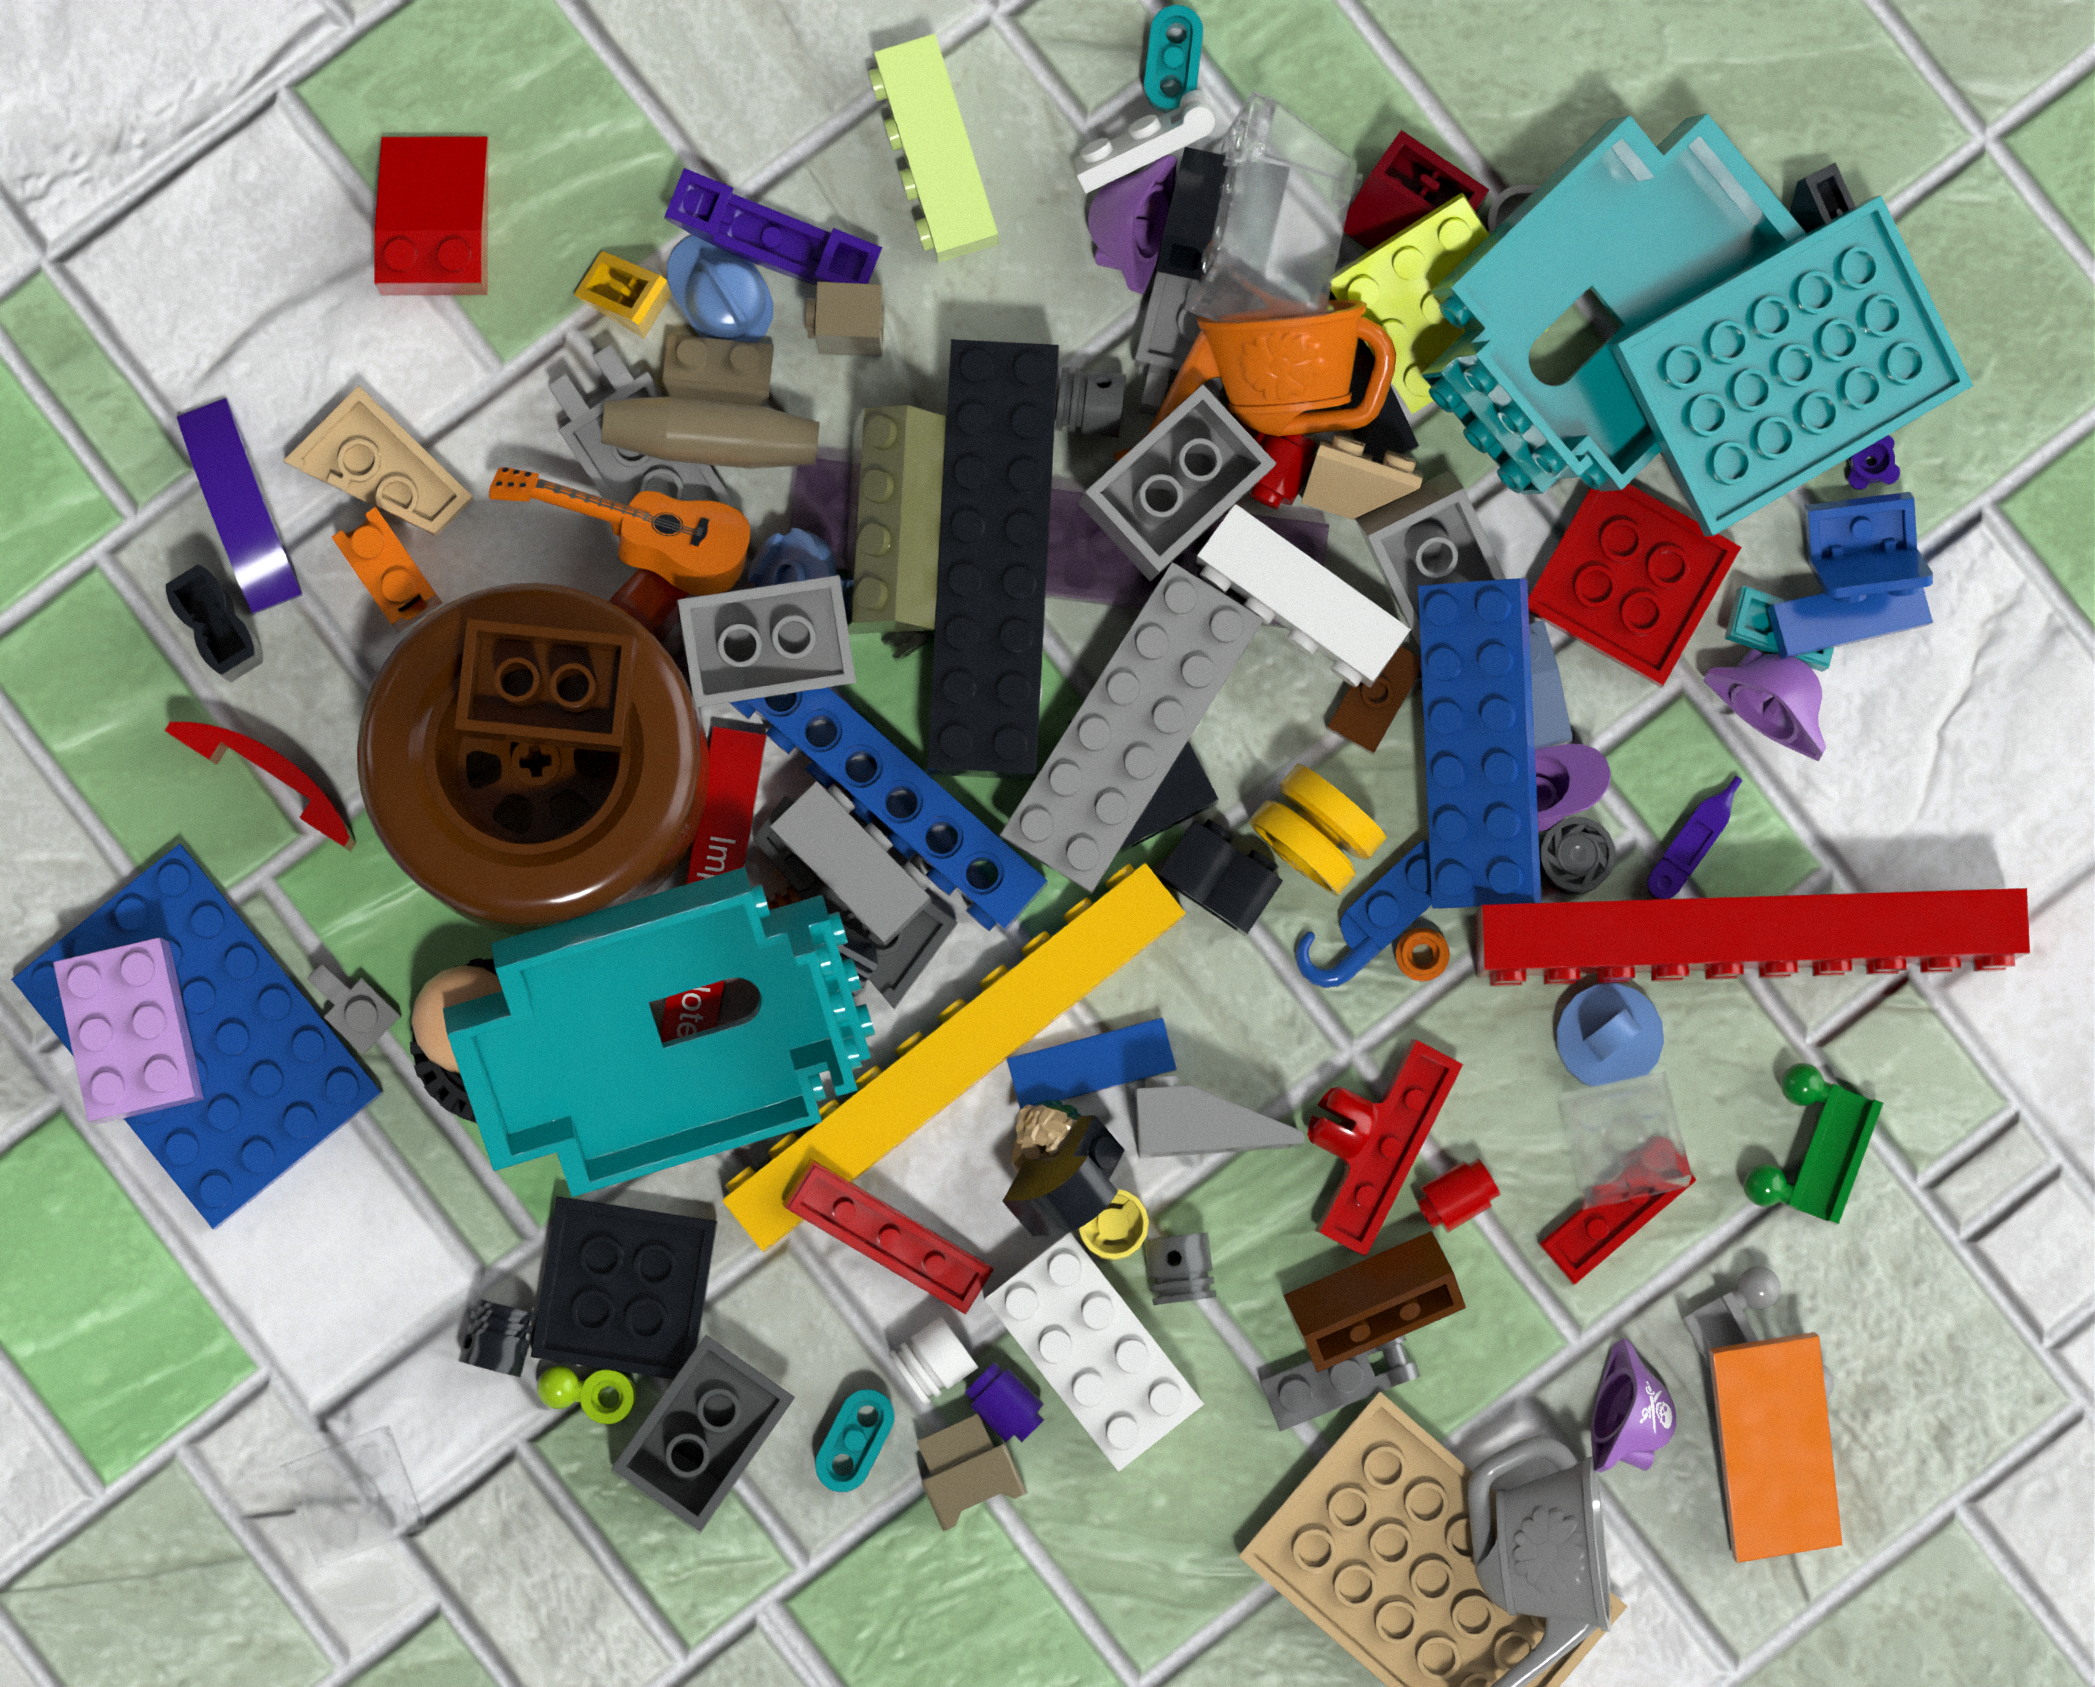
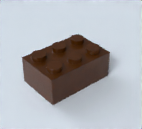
M467 618L455 730L461 737L627 754L639 644L633 635Z

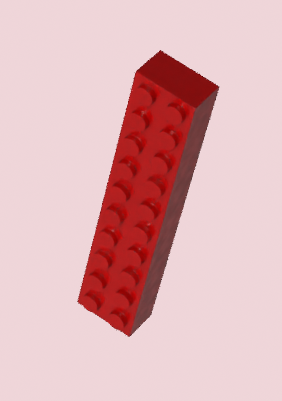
M2027 888L1481 905L1474 913L1476 978L1489 977L1490 987L1521 986L1522 982H1526V976H1543V985L1576 984L1577 980H1581V974H1597V983L1601 984L1630 982V979L1635 978V973L1651 972V982L1682 981L1683 977H1689V971H1704L1705 980L1737 979V976L1744 975V969H1758L1759 978L1773 979L1791 977V974L1798 973V968L1812 967V977L1844 976L1845 972H1852V966H1866V975L1899 974V971L1907 970V964H1920V973L1935 974L1953 972L1952 969L1961 968V963L1973 962L1974 972L2005 971L2007 967H2015L2016 959L2030 954Z

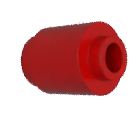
M1303 434L1279 437L1269 435L1262 449L1274 460L1276 465L1253 487L1250 496L1259 503L1278 510L1281 503L1293 505L1314 464L1315 458L1312 455L1317 447L1316 443Z
M1477 1158L1469 1164L1462 1161L1420 1186L1424 1197L1416 1201L1432 1229L1441 1225L1449 1233L1491 1208L1490 1201L1501 1194L1490 1173L1481 1160Z

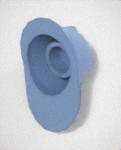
M694 235L686 237L673 249L667 262V281L673 297L697 334L705 338L757 343L767 333L773 320V300L766 283L754 264Z

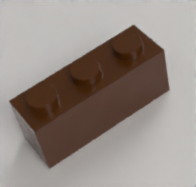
M1432 1231L1283 1295L1296 1331L1317 1373L1466 1308L1455 1274Z

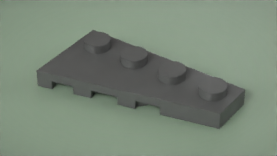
M784 796L756 833L753 840L803 900L822 895L828 914L839 911L842 924H845L848 929H854L857 934H863L866 939H872L876 944L878 967L872 973L869 980L895 1010L956 928L958 922L930 902L892 941L884 946L773 833L770 826L795 803Z

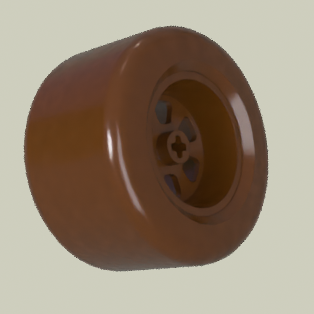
M513 583L494 586L467 594L431 613L396 645L383 663L365 701L359 724L357 771L360 791L367 815L387 853L411 880L452 912L476 924L510 934L520 935L652 895L671 876L687 853L702 820L707 800L710 770L706 731L700 711L695 706L691 691L673 658L660 641L642 623L626 611L603 598L566 586L545 583ZM467 618L635 636L639 647L627 754L608 752V773L603 777H594L576 771L574 762L576 748L461 737L455 730V720ZM474 751L496 755L500 758L501 763L500 779L480 789L470 787L467 775V757ZM541 751L546 760L552 761L551 765L543 767L542 776L535 777L529 768H524L525 763L533 761L534 752ZM570 789L586 799L591 809L579 822L567 829H562L556 824L551 802L557 795ZM510 795L523 797L532 804L530 826L524 833L507 829L494 820L496 809Z

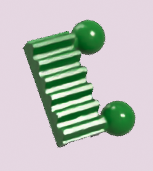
M1797 1063L1790 1066L1781 1079V1089L1785 1098L1798 1106L1811 1105L1817 1101L1822 1103V1107L1816 1116L1815 1126L1809 1135L1808 1145L1802 1154L1801 1164L1795 1173L1793 1184L1786 1181L1783 1172L1776 1166L1759 1164L1751 1168L1744 1178L1743 1187L1747 1198L1755 1205L1761 1207L1773 1206L1780 1202L1785 1204V1206L1832 1224H1839L1884 1103L1842 1089L1843 1087L1825 1082L1821 1072L1811 1064Z

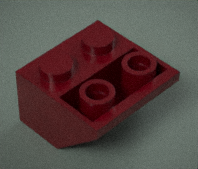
M1400 130L1370 173L1337 229L1370 251L1462 192L1477 214L1486 201L1489 189L1403 130Z

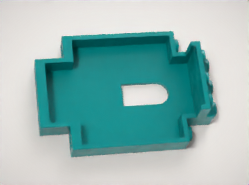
M1708 113L1685 118L1657 146L1653 144L1630 115L1610 119L1432 290L1441 302L1439 309L1443 316L1458 329L1463 328L1465 332L1421 375L1431 386L1429 394L1434 402L1448 413L1453 412L1465 426L1463 434L1467 441L1481 453L1487 452L1500 467L1497 470L1499 478L1513 492L1522 493V495L1543 494L1558 479L1580 477L1590 488L1594 490L1599 489L1600 492L1622 490L1662 450L1610 345L1806 235V232ZM1590 288L1619 322L1621 327L1563 383L1556 386L1546 385L1540 382L1530 369L1529 352L1531 346L1549 326Z
M743 867L491 943L494 965L503 991L443 1008L447 1036L493 1171L557 1152L571 1197L822 1122L817 1102L827 1098L819 1073L830 1072L836 1096L857 1091L852 1070L862 1067V1060L871 1058L865 1038L876 1035L867 1004L855 1006L852 992L862 989L853 958L842 961L838 946L846 944L848 941L839 911L828 914L822 895L769 911L762 885L759 884L751 887L746 869ZM729 978L749 980L759 989V1003L749 1016L668 1042H661L649 1002Z

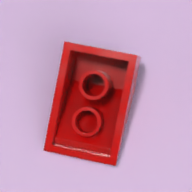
M488 136L381 137L374 248V284L381 295H488Z

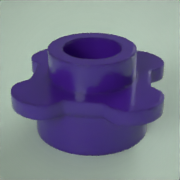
M1890 435L1847 458L1851 471L1848 475V483L1852 488L1864 490L1868 484L1883 482L1886 485H1891L1898 480L1900 468L1895 464V454L1893 451L1895 442ZM1868 457L1875 458L1876 464L1874 466H1869L1866 463Z

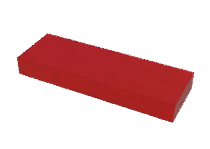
M1661 1139L1538 1245L1574 1286L1697 1180ZM1656 1186L1655 1190L1657 1191H1654L1653 1193H1649L1648 1189L1646 1191H1643L1647 1193L1634 1195L1648 1187ZM1629 1192L1628 1198L1622 1199L1623 1195L1621 1194Z

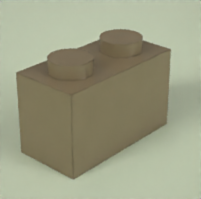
M817 282V297H807L805 328L808 329V339H816L819 354L883 357L885 301L882 284Z

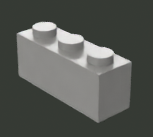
M816 781L770 828L869 931L886 946L932 902L930 896L924 891L931 883L911 862L908 861L902 868L887 853L893 844L872 823L863 829L849 815L855 806L834 784L825 790Z

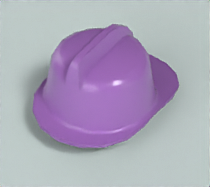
M1563 744L1535 750L1538 832L1550 830L1555 824L1562 821L1565 816L1587 810L1601 800L1609 787L1611 771L1607 759L1597 749L1583 744Z

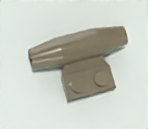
M668 334L662 390L665 391L666 397L606 400L601 443L666 461L745 469L816 465L820 422L762 406L766 400H769L774 352L773 344Z

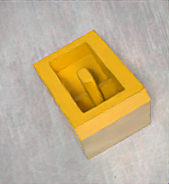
M601 251L577 288L574 296L644 339L672 296L668 281L661 275Z

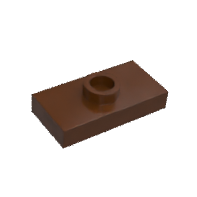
M1400 646L1371 688L1362 682L1357 687L1350 686L1327 730L1374 755L1422 670L1421 657Z

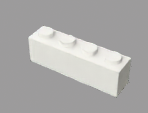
M1236 504L1197 555L1196 564L1203 568L1199 574L1203 580L1222 593H1226L1230 587L1247 600L1243 606L1264 619L1263 623L1269 625L1274 619L1290 630L1287 639L1297 648L1310 656L1319 651L1333 661L1334 664L1330 668L1331 671L1353 687H1357L1362 682L1371 688L1411 630Z

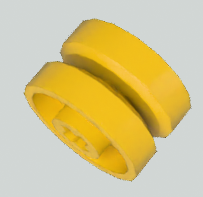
M1297 763L1281 781L1279 787L1282 796L1298 814L1282 803L1266 800L1248 823L1289 866L1327 892L1338 897L1355 877L1356 872L1351 861L1337 848V845L1356 858L1369 860L1386 840L1387 836L1364 811L1336 787L1311 769Z

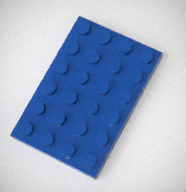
M179 843L11 980L73 1055L53 962L155 938H162L170 942L204 1100L124 1118V1120L210 1227L216 1230L384 1093L184 846Z

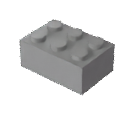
M1202 385L1086 490L1077 503L1148 580L1152 581L1262 480L1276 463L1214 395Z

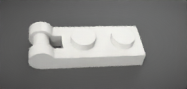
M1189 91L1180 100L1179 108L1158 118L1156 115L1145 116L1131 124L1128 128L1129 132L1111 141L1108 138H1100L1086 145L1080 151L1081 155L1074 158L1076 175L1085 193L1095 190L1211 133L1215 126V118L1210 98L1202 91Z

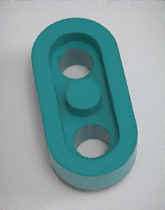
M1172 5L1162 9L1156 14L1151 24L1144 93L1149 104L1163 113H1169L1179 108L1183 95L1189 91L1197 90L1203 41V24L1196 12L1186 6ZM1173 28H1179L1185 32L1187 37L1182 43L1174 44L1167 39L1166 34ZM1166 80H1174L1180 85V91L1175 95L1169 96L1161 91L1160 86Z
M871 1389L859 1390L851 1394L842 1405L815 1461L816 1474L821 1483L828 1489L835 1492H849L861 1486L868 1477L895 1421L893 1405L884 1394ZM864 1406H872L878 1412V1421L872 1427H864L858 1421V1412ZM846 1454L851 1457L854 1464L851 1473L843 1476L834 1471L833 1460L836 1456Z

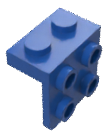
M1911 492L1804 505L1808 566L1827 597L1834 598L1835 601L1841 603H1855L1866 599L1867 594L1888 592V594L1893 596H1910L1918 593L1920 588L1933 584V572L1917 549L1915 500Z

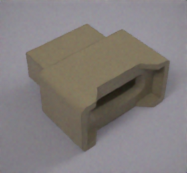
M979 1414L916 1441L932 1475L922 1480L921 1483L943 1531L956 1526L961 1511L1000 1493L1014 1499L1028 1493L1006 1443L994 1448Z

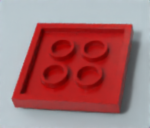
M1629 483L1622 490L1600 492L1599 489L1594 490L1590 488L1528 597L1529 614L1541 621L1544 620L1550 626L1662 688L1742 547L1718 533L1714 536H1704L1698 522Z

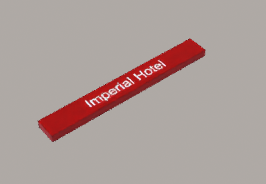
M713 726L709 749L710 776L708 795L702 820L693 842L686 885L745 867L767 741L766 735ZM726 980L667 997L660 1034L661 1042H668L718 1027Z

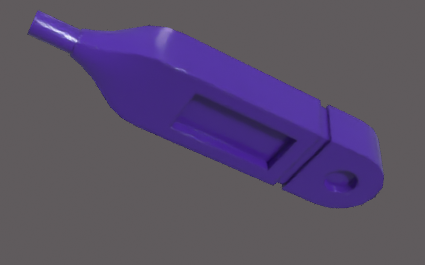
M1735 775L1727 788L1707 798L1693 812L1646 880L1647 891L1654 899H1672L1681 890L1688 880L1687 877L1691 876L1729 822L1734 793L1743 781L1741 778Z

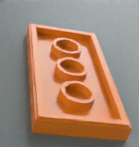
M1815 1332L1709 1349L1733 1559L1740 1563L1842 1546L1819 1335Z

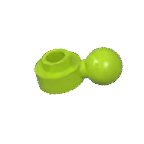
M553 1366L541 1374L537 1383L538 1396L546 1406L553 1409H564L574 1402H579L585 1414L593 1421L601 1424H617L624 1421L631 1415L637 1402L636 1388L631 1379L622 1372L615 1370H601L589 1376L586 1381H580L571 1369L564 1366ZM607 1387H614L619 1393V1401L612 1408L606 1407L601 1400L602 1392Z

